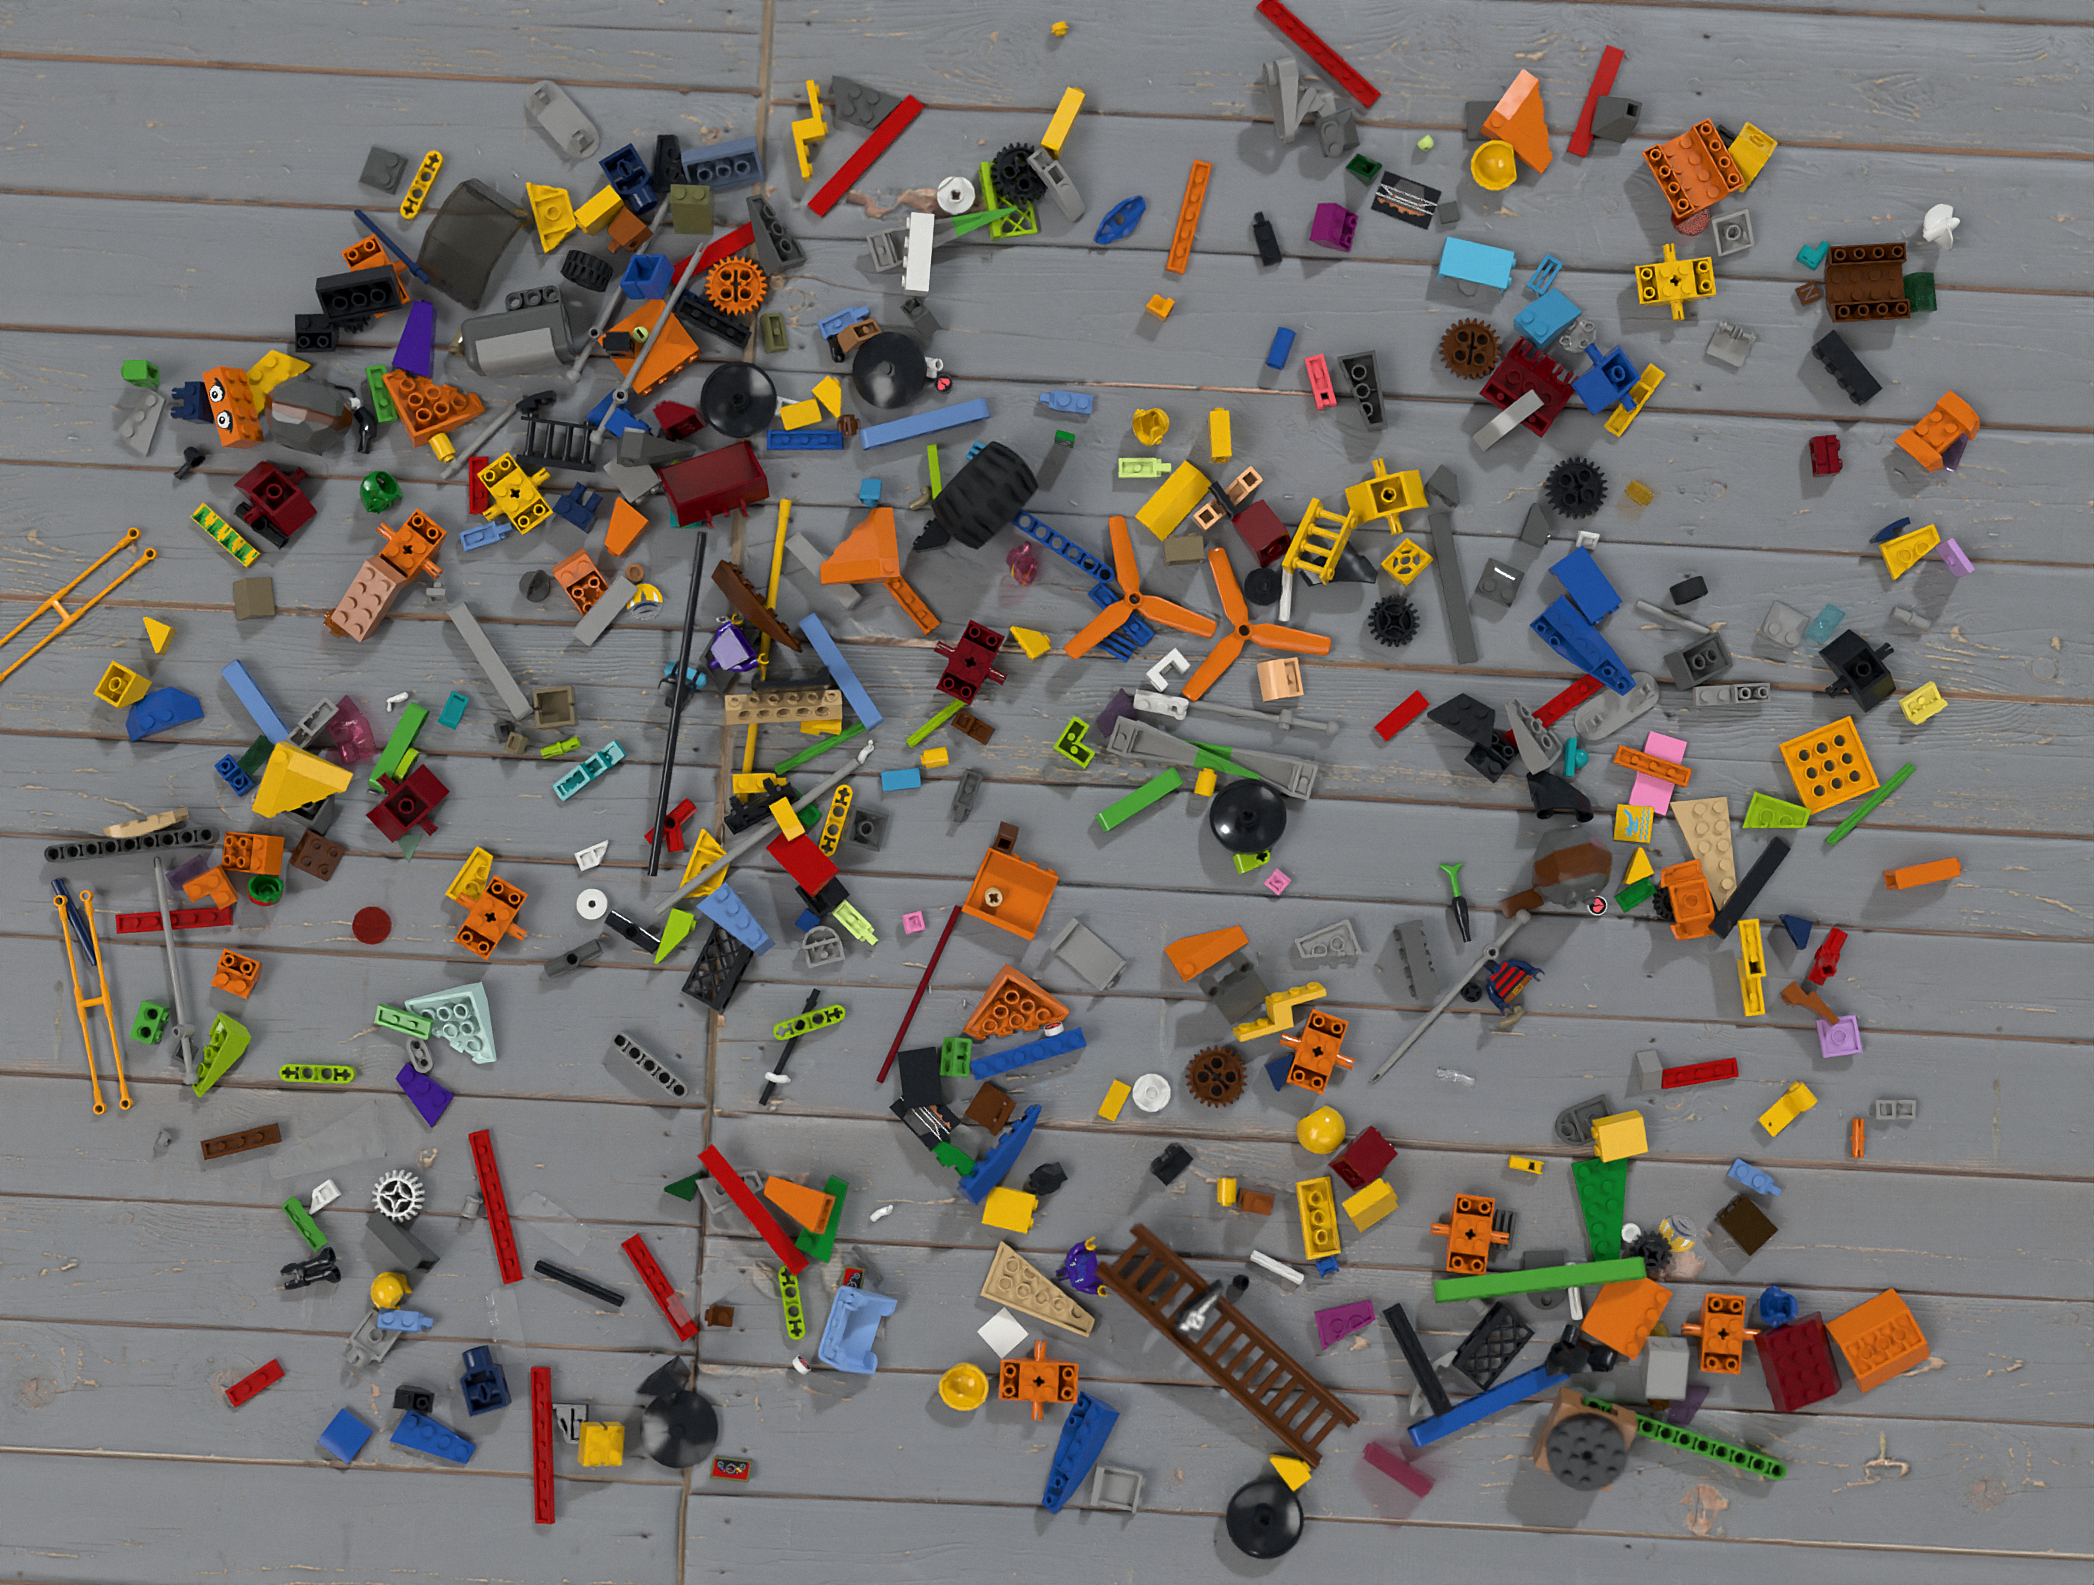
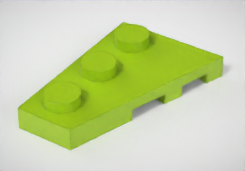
M1754 792L1742 828H1805L1811 810Z

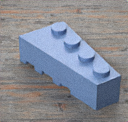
M726 882L696 906L760 956L775 945V942L736 891Z

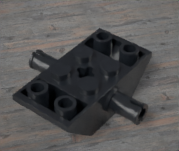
M1848 629L1818 652L1838 677L1837 681L1825 688L1826 693L1831 692L1828 695L1834 698L1846 688L1862 710L1867 713L1896 691L1892 675L1882 662L1883 659L1894 652V649H1888L1891 645L1886 642L1874 652L1865 640ZM1858 667L1862 668L1860 673L1858 672Z

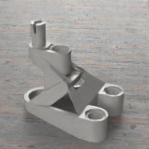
M1294 56L1263 63L1264 83L1281 144H1288L1294 141L1295 130L1298 128L1305 113L1313 112L1317 119L1337 113L1332 91L1316 93V90L1311 88L1299 76Z

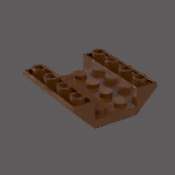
M1905 242L1828 247L1824 267L1826 309L1833 323L1911 318L1909 299H1904L1902 264L1907 261Z

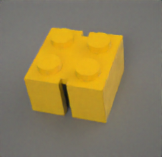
M581 1422L578 1462L583 1466H601V1463L604 1466H622L625 1426L620 1422H601V1424L599 1422Z

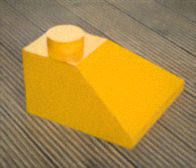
M1015 626L1010 628V633L1032 663L1051 650L1049 645L1052 642L1046 634L1042 636L1040 632Z

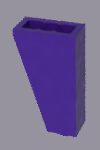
M422 299L419 302L414 300L392 365L397 369L432 380L437 310L432 306L433 303Z

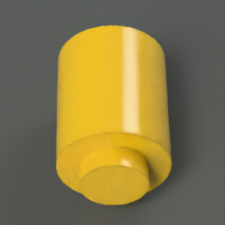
M446 433L437 434L428 441L439 462L446 464L455 458L454 456L457 453Z
M946 746L923 750L924 754L920 755L922 766H926L927 769L949 765Z
M1204 768L1203 771H1199L1194 794L1212 798L1218 776L1214 774L1215 770Z
M1217 1178V1202H1221L1220 1206H1232V1203H1236V1178Z

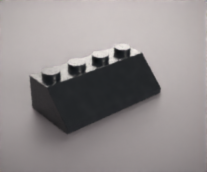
M393 264L320 277L316 280L315 291L327 323L403 309L399 282Z
M677 1355L649 1375L635 1392L638 1395L666 1399L668 1396L673 1398L689 1382L688 1378L692 1373L680 1356Z

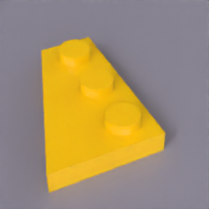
M1931 524L1878 546L1890 576L1894 581L1917 560L1940 543L1941 540L1935 525Z
M477 845L445 895L456 900L462 891L474 900H479L485 890L494 856Z

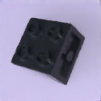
M1178 1142L1175 1145L1171 1143L1164 1150L1165 1154L1161 1158L1158 1156L1150 1164L1151 1173L1156 1175L1166 1186L1193 1160L1192 1156Z

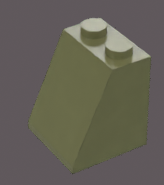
M671 184L670 207L675 234L714 235L715 197L710 186Z

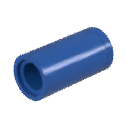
M1278 327L1265 363L1266 365L1278 370L1284 369L1296 335L1294 331Z

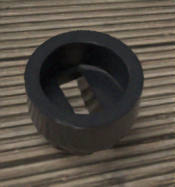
M1238 1274L1233 1278V1286L1238 1290L1245 1291L1249 1286L1248 1276Z

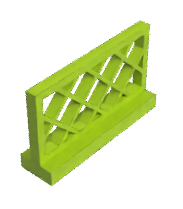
M1016 159L1017 162L1023 163L1022 159ZM988 161L980 162L978 172L985 210H998L1002 202L1008 207H1016L1017 204L1013 206L1005 200L1006 196L1002 198L996 193L995 188L998 185L992 184L996 178L990 177L992 174L990 168L994 163H988ZM1025 167L1023 168L1019 176H1016L1012 186L1018 181L1021 175L1025 173ZM1004 171L1005 175L1007 173L1012 177V174L1010 172ZM1028 199L1026 202L1028 210L1025 214L1019 209L1015 211L1022 216L1018 224L1008 218L1011 213L988 223L991 242L999 241V239L1037 234L1033 206ZM1025 218L1031 223L1032 229L1024 230L1019 225ZM1005 221L1015 227L1012 232L1003 233L1002 225Z

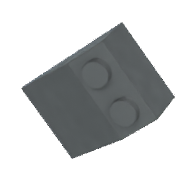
M1718 631L1663 656L1679 691L1693 687L1733 666Z

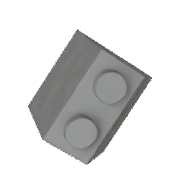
M1647 1336L1639 1368L1645 1398L1685 1399L1689 1359L1686 1338Z

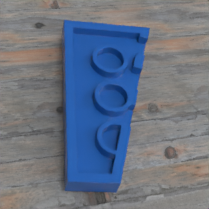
M410 1410L406 1412L389 1440L462 1464L468 1462L477 1447L424 1413Z

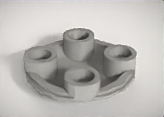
M1577 318L1558 336L1560 345L1571 353L1584 352V348L1596 341L1597 332L1595 325L1591 321Z

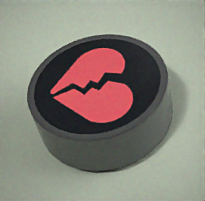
M946 374L937 376L934 380L935 390L940 394L949 393L953 388L951 377Z

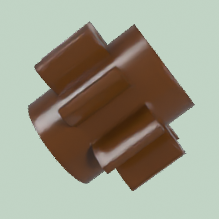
M854 414L842 415L841 421H837L838 432L842 431L843 436L856 435L857 430L861 429L859 418L855 419Z
M1647 1399L1654 1411L1657 1409L1665 1411L1671 1406L1669 1401L1671 1399Z

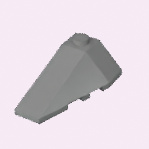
M1516 695L1512 696L1505 704V708L1522 760L1534 775L1550 767L1565 748L1551 730L1547 731L1542 726L1543 722L1539 718L1535 719L1531 715L1530 709Z

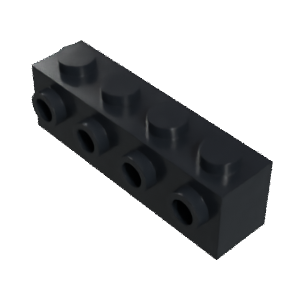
M683 296L675 311V316L741 351L744 350L752 334L749 331V327L741 323L739 325L733 323V319L725 314H722V316L716 314V310L708 305H705V307L698 304V300L691 296L687 298Z
M1832 330L1811 347L1815 358L1824 363L1826 371L1834 375L1838 385L1849 393V398L1854 404L1863 405L1883 389L1835 330Z

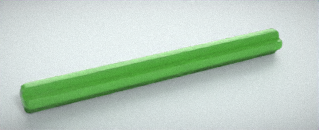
M862 721L842 730L839 735L835 734L775 765L774 769L778 775H781L867 729Z
M1906 763L1826 837L1828 844L1831 846L1835 845L1915 771L1914 766Z

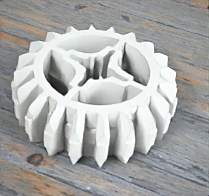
M393 1170L392 1174L390 1172L385 1173V1177L379 1178L381 1183H375L374 1185L378 1190L372 1191V1194L377 1195L376 1198L372 1199V1202H378V1205L374 1206V1208H381L380 1212L386 1213L385 1216L387 1218L392 1216V1222H396L397 1219L400 1222H404L405 1218L407 1220L412 1219V1215L418 1214L416 1209H422L423 1207L418 1202L425 1201V1198L420 1197V1195L425 1193V1190H419V1187H422L423 1184H416L419 1178L416 1176L411 1179V1172L405 1176V1170H401L400 1173L397 1170ZM398 1181L393 1191H385L390 1182ZM406 1184L410 1187L412 1194L406 1191ZM400 1192L399 1195H402V1197H405V1198H401V1199L397 1200V1198L395 1197V1195H392V1194H396V1193ZM385 1198L391 1201V1208L386 1203ZM404 1201H412L406 1211H399Z

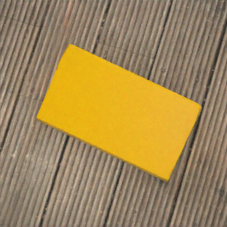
M816 398L779 408L785 430L822 421Z
M1114 1079L1097 1114L1115 1122L1132 1087Z

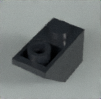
M934 518L933 521L929 520L923 529L926 531L923 535H918L913 542V550L916 553L943 549L952 536L942 527L938 519Z
M400 1385L395 1390L393 1408L432 1413L435 1393L421 1387Z

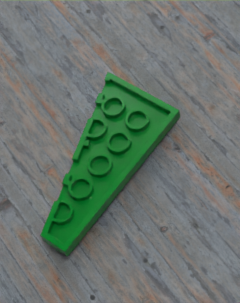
M1597 1157L1571 1163L1594 1262L1618 1260L1620 1258L1628 1157L1603 1162Z

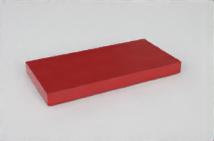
M782 831L766 847L769 853L812 898L840 872L839 868L805 833L788 841Z

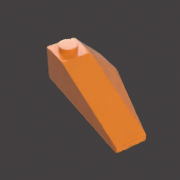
M1234 926L1179 939L1164 948L1182 980L1186 982L1244 946L1249 940L1240 926Z

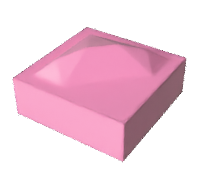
M1276 868L1264 884L1279 896L1291 882V879Z
M921 911L901 916L906 934L926 929Z

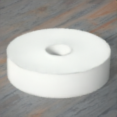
M587 889L579 895L577 910L584 918L598 919L607 912L608 899L602 891ZM592 900L596 903L594 908H591L589 905Z

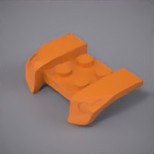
M1949 390L1936 402V407L1911 430L1907 429L1894 442L1929 472H1934L1944 467L1941 454L1964 433L1973 441L1980 428V418L1969 404Z
M1700 859L1662 868L1660 887H1668L1675 923L1670 924L1669 927L1676 940L1684 941L1715 934L1708 928L1714 919L1715 912L1707 877L1702 872Z

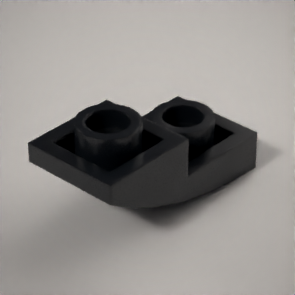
M550 390L531 395L517 403L516 409L522 412V414H533V411H538V403L540 405H551L552 402L557 401L556 393Z

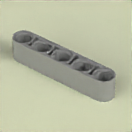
M797 531L784 545L821 582L820 565L826 559ZM850 584L824 585L848 611L862 599L860 594Z
M621 1031L612 1036V1046L673 1098L682 1099L689 1094L690 1087L688 1083L631 1035ZM619 1035L624 1036L626 1040L623 1046L617 1043ZM633 1048L640 1050L638 1058L632 1056L631 1051ZM648 1060H652L655 1063L654 1070L647 1069L646 1062ZM663 1072L668 1073L670 1076L668 1083H664L661 1080ZM677 1085L684 1087L683 1095L676 1093L675 1088Z

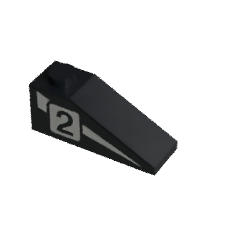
M1217 1279L1185 1303L1181 1311L1178 1310L1174 1317L1176 1330L1198 1339L1223 1290L1221 1280Z

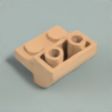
M1297 657L1257 664L1263 702L1304 695Z

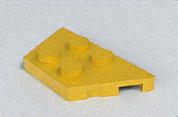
M526 182L544 253L549 254L578 228L567 189L552 188L551 186H541Z
M271 350L246 374L258 416L265 411L264 402L266 395L276 385L291 377L298 376V373L305 374L312 366L307 362L275 350Z
M701 829L679 888L727 853L705 829ZM730 863L684 898L711 895L723 884Z

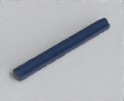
M61 878L55 879L51 882V885L57 896L64 895L67 897L66 912L70 924L90 964L96 966L97 961L93 941Z

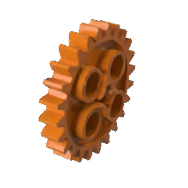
M728 256L725 263L720 259V266L713 264L715 271L709 270L711 277H706L708 283L705 284V289L708 290L706 296L710 297L709 303H714V309L720 307V314L727 311L729 317L731 313H734L736 318L738 313L745 317V311L753 314V307L758 310L757 302L763 304L762 297H766V292L763 290L767 289V284H764L766 277H761L763 270L757 271L758 264L752 266L751 259L746 263L745 257L738 261L737 256L734 257V261H731ZM735 271H738V302H737V303L734 302V298H735V293H734V286H735V284H734V272H735ZM730 275L731 279L723 280L722 276ZM743 275H749L750 279L745 281L742 280L741 277ZM724 293H730L732 295L728 299L722 298V295ZM743 293H749L751 295L748 299H743L741 297Z

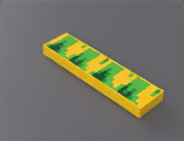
M202 503L190 516L245 567L249 568L261 555L205 503Z

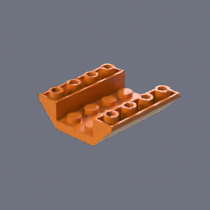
M1710 118L1692 126L1689 132L1661 146L1658 143L1641 152L1677 219L1692 216L1714 205L1746 184Z
M1893 1288L1882 1292L1824 1324L1833 1342L1839 1345L1855 1374L1852 1377L1862 1394L1930 1357L1926 1339L1910 1310Z

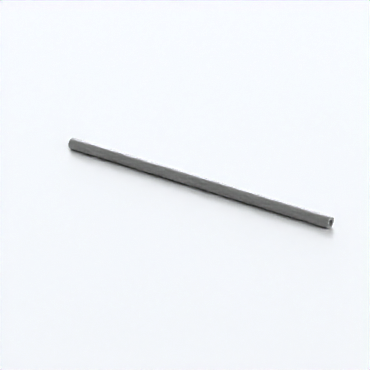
M855 758L801 797L800 800L793 803L791 807L795 814L858 768L860 764ZM773 818L653 908L655 912L661 915L780 825L776 818Z

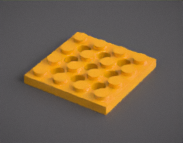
M1851 716L1778 745L1804 808L1811 810L1810 815L1880 787ZM1837 735L1841 736L1844 740L1842 746H1837L1834 742ZM1819 743H1823L1826 746V751L1823 754L1817 751ZM1801 750H1805L1808 753L1806 761L1799 758ZM1844 753L1851 756L1849 764H1845L1842 761ZM1827 760L1833 763L1831 771H1827L1824 768V763ZM1808 768H1813L1816 772L1815 777L1812 779L1806 774ZM1852 771L1858 773L1859 777L1856 782L1851 781L1849 778V774ZM1834 778L1839 779L1841 782V786L1838 789L1832 786ZM1817 785L1823 788L1821 796H1817L1814 793V788Z

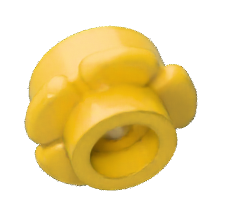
M1065 21L1051 25V34H1055L1056 37L1064 36L1067 34L1066 31L1069 29V26L1066 25Z

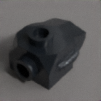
M1059 1162L1054 1164L1045 1163L1029 1174L1031 1179L1029 1185L1033 1192L1037 1191L1040 1196L1058 1190L1062 1182L1068 1178Z

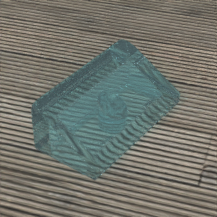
M1827 603L1804 634L1821 645L1827 640L1846 613Z

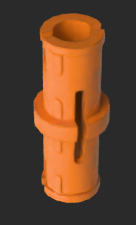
M1852 1118V1135L1850 1140H1852L1851 1157L1864 1158V1141H1866V1136H1864L1865 1119Z

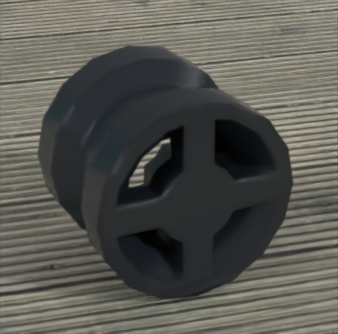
M1467 983L1461 990L1462 998L1468 1002L1479 1001L1482 997L1481 987L1475 983Z

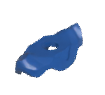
M1138 195L1125 199L1115 205L1104 216L1094 235V242L1106 245L1128 235L1137 226L1139 218L1146 210L1144 198ZM1117 214L1124 216V222L1121 225H1117L1114 221Z

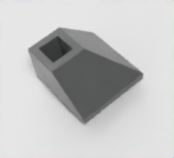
M1598 96L1590 134L1622 144L1625 143L1639 122L1642 103L1628 98Z

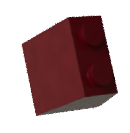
M1263 499L1254 502L1250 508L1238 513L1231 520L1235 531L1261 568L1267 567L1285 555L1292 543L1288 530Z
M1371 1125L1363 1129L1328 1165L1355 1192L1370 1185L1398 1153L1394 1150V1146L1381 1136L1380 1131Z

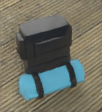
M672 660L665 666L664 672L667 677L663 678L658 686L659 693L667 696L665 706L670 708L673 705L671 698H674L679 664L678 661ZM688 667L682 710L686 701H690L693 698L695 689L701 690L707 684V675L701 673L702 671L700 670L696 671Z

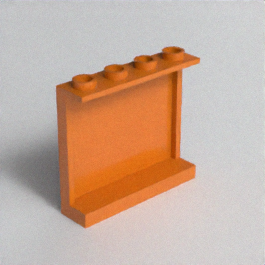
M651 299L608 332H630L633 337L634 329L641 326L646 328L650 335L666 303L663 299ZM672 311L631 384L640 398L650 395L654 391V387L665 384L669 380V376L674 373H680L684 369V365L689 362H695L700 357L699 354L702 353ZM638 330L637 333L640 335L641 338H643L644 335L640 330ZM606 333L597 339L602 347L603 338H606ZM635 340V359H612L625 378L645 342L639 343Z
M988 847L961 911L1032 941L1058 882L1057 872L1046 868L1045 871L1038 868L1039 864L1029 860L1027 864L1022 862V857L1011 853L1008 856L1001 851ZM992 887L999 889L1003 897L1002 902L995 907L988 905L984 897L986 890ZM991 893L989 895L991 898L990 901H992L993 899H998L996 896L997 893H995L994 895Z

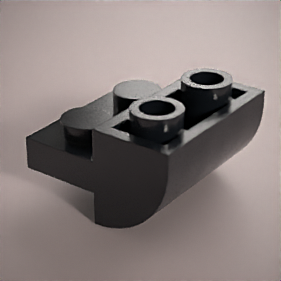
M1494 731L1491 751L1474 744L1464 760L1494 784L1512 763L1519 751Z

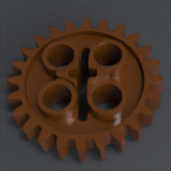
M1466 318L1465 323L1460 319L1458 326L1452 323V330L1446 329L1447 335L1441 337L1445 342L1439 344L1444 349L1440 350L1439 354L1445 355L1441 362L1447 361L1444 368L1451 367L1450 374L1456 371L1457 378L1463 374L1464 380L1468 376H1471V379L1474 380L1476 375L1481 379L1483 372L1488 375L1490 373L1489 368L1494 370L1495 365L1493 363L1499 362V359L1495 356L1502 354L1497 349L1502 344L1496 343L1500 336H1493L1496 330H1489L1491 324L1485 327L1483 326L1484 320L1478 324L1477 318H1474L1472 323H1470L1469 318ZM1471 333H1474L1471 347L1473 352L1470 354V365L1468 366L1466 364L1469 354L1468 346L1471 343ZM1458 335H1465L1467 341L1460 342L1458 339ZM1477 338H1484L1486 344L1479 345L1477 342ZM1461 353L1464 356V360L1458 361L1455 358V354ZM1474 356H1480L1483 363L1477 364L1474 361Z
M1215 1045L1214 1050L1207 1046V1052L1200 1049L1201 1055L1194 1054L1196 1060H1189L1192 1067H1186L1190 1074L1185 1075V1078L1191 1081L1187 1082L1186 1085L1193 1087L1189 1090L1190 1093L1196 1092L1194 1099L1201 1097L1200 1104L1207 1101L1208 1107L1212 1103H1214L1216 1108H1218L1219 1103L1226 1107V1101L1233 1104L1232 1098L1239 1099L1237 1093H1244L1240 1087L1247 1086L1243 1079L1248 1078V1076L1242 1073L1247 1068L1240 1066L1243 1064V1060L1237 1061L1239 1054L1232 1056V1049L1225 1052V1046L1222 1047L1221 1051L1218 1050L1217 1045ZM1220 1058L1221 1066L1213 1068L1211 1066L1212 1059ZM1204 1064H1207L1215 1073L1220 1072V1078L1229 1086V1089H1226L1218 1080L1212 1081L1213 1075L1204 1067ZM1202 1071L1208 1074V1079L1204 1082L1199 1081L1197 1078L1198 1074ZM1229 1071L1235 1073V1079L1231 1082L1225 1080V1074ZM1214 1085L1221 1086L1222 1091L1219 1095L1211 1093Z

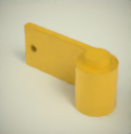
M1793 1082L1788 1087L1789 1091L1757 1119L1772 1137L1777 1135L1800 1112L1807 1111L1818 1101L1803 1082Z

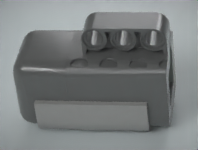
M554 285L511 292L505 298L507 312L470 318L461 324L467 364L479 376H488L491 379L561 366L564 365V361L576 359L571 325L565 308L564 298L560 290ZM553 292H556L557 297L553 300H550L549 295ZM533 296H538L537 302L530 303V299ZM516 299H519V304L515 307H512V302Z

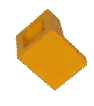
M1154 294L1150 302L1147 303L1145 310L1165 322L1175 305V301L1170 298L1166 300Z

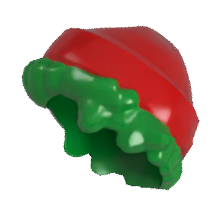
M259 874L249 878L247 894L254 904L271 906L282 898L283 880L267 874Z

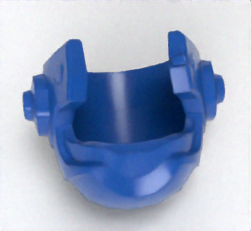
M1772 1285L1760 1296L1759 1313L1767 1325L1779 1328L1783 1323L1790 1322L1796 1317L1798 1303L1793 1295L1781 1291V1288H1778L1776 1285Z

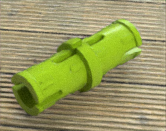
M578 736L564 741L558 740L555 744L542 747L541 754L544 759L559 754L565 755L568 751L581 748V742L577 740L579 739Z

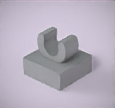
M434 581L433 588L426 589V597L429 603L449 604L450 597L447 590L442 586V581Z

